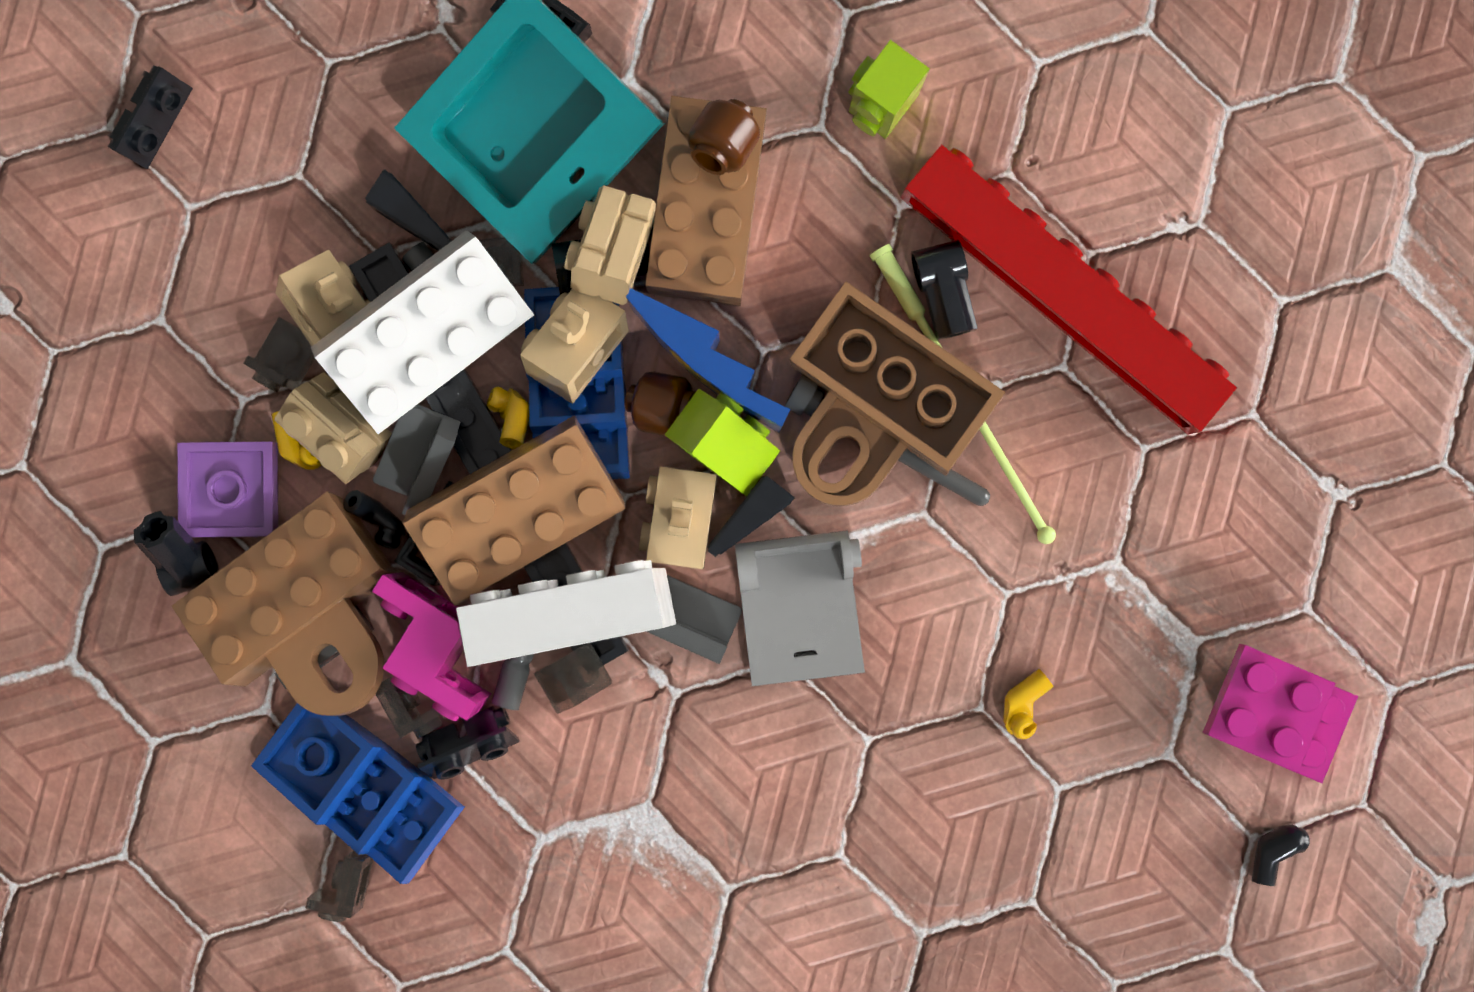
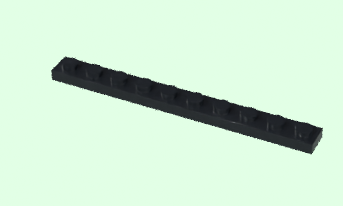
M390 242L349 265L369 302H372L409 274L400 255ZM465 368L426 397L433 411L460 421L453 446L469 474L512 451V448L505 447L499 442L502 431ZM567 542L524 566L532 582L557 579L559 587L567 585V575L584 572ZM621 636L570 646L586 675L629 650Z

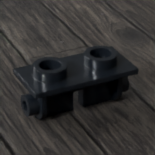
M153 65L150 72H143V78L130 100L136 104L133 113L125 109L113 132L108 134V137L112 139L108 148L146 169L149 168L193 89L164 68Z
M494 706L478 712L467 721L462 719L467 735L460 738L457 725L454 723L422 736V742L416 744L417 753L423 761L417 764L418 769L433 779L444 780L461 774L465 770L464 766L480 759L489 761L505 755L508 752V747L520 742L519 737L506 727V725L510 724V718L506 709L502 707L495 709Z

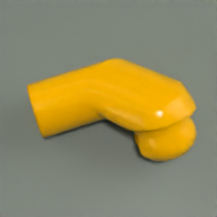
M499 386L494 387L489 394L487 407L490 411L499 412L500 416L504 419L499 442L505 447L516 449L524 443L530 417L529 404L518 391L512 388L507 391Z
M279 411L271 413L279 454L302 469L314 470L322 465L320 461L296 439L290 437L275 421Z
M1037 669L1010 689L1005 696L1003 722L1006 730L1017 739H1028L1035 733L1037 724L1033 721V704L1053 688L1050 680L1040 669Z

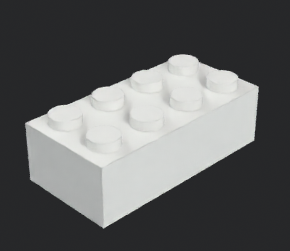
M466 230L314 344L311 349L315 359L376 433L379 434L533 317L534 314L477 237Z
M640 560L615 565L616 575L605 577L604 570H591L567 575V585L559 587L557 579L550 581L542 580L518 585L519 595L512 596L511 589L493 590L470 595L471 605L456 608L467 667L676 625L666 568H652L651 560Z

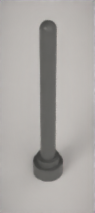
M802 374L790 394L785 407L791 409L790 411L799 416L802 413L812 416L825 398L823 397L825 392L817 388L818 384ZM908 449L898 460L975 505L984 506L990 500V493L984 487L952 469L947 476H944Z

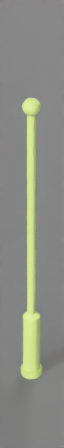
M887 244L870 255L871 260L877 263L908 318L916 321L924 336L942 348L924 317V306L892 253L891 245ZM985 422L980 428V432L1038 529L1037 539L1043 544L1052 543L1056 537L1055 530L1044 523Z

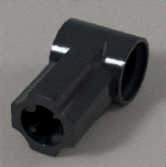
M954 240L911 251L914 275L919 290L925 292L936 339H947L977 330L978 327L966 281H968V267L960 241Z
M161 511L154 512L145 516L143 522L134 529V543L155 565L158 579L165 592L170 596L195 589L219 571L217 559L209 544L205 541L195 543L173 516H166Z

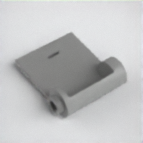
M848 530L735 544L752 686L865 673L853 586V568L862 567L858 539L850 540Z

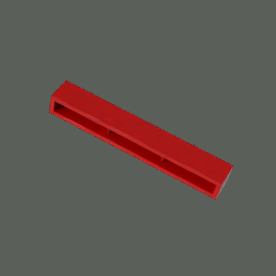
M941 144L906 186L900 198L952 241L959 240L965 252L1187 435L1201 432L1237 389L1227 379L1230 376L1228 371L1216 361L1209 358L1204 361L1192 351L1193 344L1184 334L1173 328L1169 330L1164 328L1154 319L1156 317L1155 311L1145 302L1137 298L1130 300L1119 291L1118 287L1120 284L1110 273L1101 268H1097L1096 271L1081 259L1083 253L1076 245L1065 238L1057 240L1045 230L1047 224L1037 213L1028 208H1024L1022 211L1008 199L1010 193L1002 184L992 178L985 180L972 170L974 167L973 162L963 152L956 148H952L949 151Z

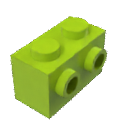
M892 40L887 43L875 60L867 56L853 75L851 80L854 83L848 91V94L852 96L848 112L854 116L852 118L853 123L870 136H875L878 133L886 139L918 97L930 68Z
M698 389L665 433V436L714 474H717L718 477L745 496H748L780 450L766 439L771 432L768 428L750 415H747L744 420L739 417L744 409L722 392L715 399L701 389Z

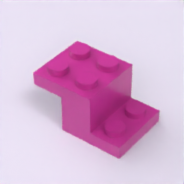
M404 572L382 575L372 590L373 593L383 598L380 606L401 619L405 620L408 615L413 617V620L382 669L393 675L390 681L399 689L411 695H416L419 691L434 700L432 708L444 717L453 721H457L461 717L467 721L483 709L492 693L453 670L454 665L464 651L456 611L458 606H454L452 602Z
M1239 644L1202 733L1323 783L1359 696L1335 687L1336 683L1247 645Z

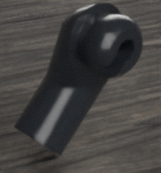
M358 490L349 492L343 502L345 511L379 528L374 536L376 544L388 549L399 547L401 536H405L406 532L403 522L380 501Z
M1287 824L1261 836L1257 843L1251 881L1261 885L1276 886L1279 862L1298 853L1305 852L1310 844L1308 833L1301 827Z

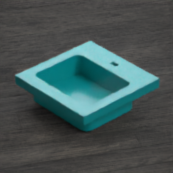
M506 0L394 129L531 264L539 261L551 248L552 244L581 215L586 200L593 202L597 197L599 188L603 185L608 186L665 123L541 0ZM583 168L585 171L584 175L577 183H574V175Z

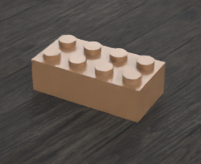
M671 95L645 286L648 294L741 306L767 108L749 106L753 112V117L759 125L760 138L743 167L736 172H725L723 175H715L700 168L694 162L687 138L700 113L707 103L711 101Z
M574 415L408 509L403 525L455 606L468 599L470 595L477 594L626 508L620 491Z

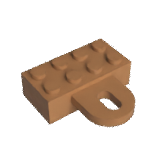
M846 281L789 359L794 370L818 384V387L828 393L795 441L793 467L796 477L804 490L816 500L832 506H850L866 500L880 487L906 449L944 476H947L1001 401L1005 391ZM845 437L854 439L860 446V455L847 474L837 483L823 481L818 473L819 465L835 442Z
M327 491L172 605L173 610L221 684L246 687L273 667L291 696L300 706L312 713L326 716H342L353 713L369 703L377 693L384 675V669H382L384 666L383 652L376 637L355 606L373 593L372 590L382 575L396 573V571L362 521L357 516L345 511L343 498ZM330 645H333L338 650L353 674L351 686L342 693L337 692L333 688L318 663L320 652Z

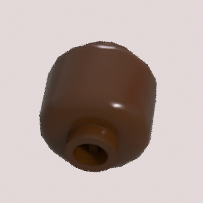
M719 99L707 103L687 136L688 145L692 151L691 157L700 168L711 174L723 175L725 172L739 171L746 163L760 138V128L753 117L750 107L736 99L728 101Z
M655 371L647 372L639 379L637 385L632 384L629 387L625 399V408L627 412H631L633 424L638 430L665 436V433L696 391H692L691 384L684 377Z

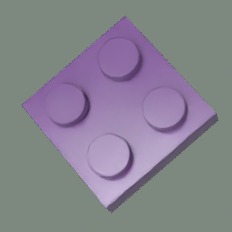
M277 442L177 443L178 523L190 537L267 536L278 528Z

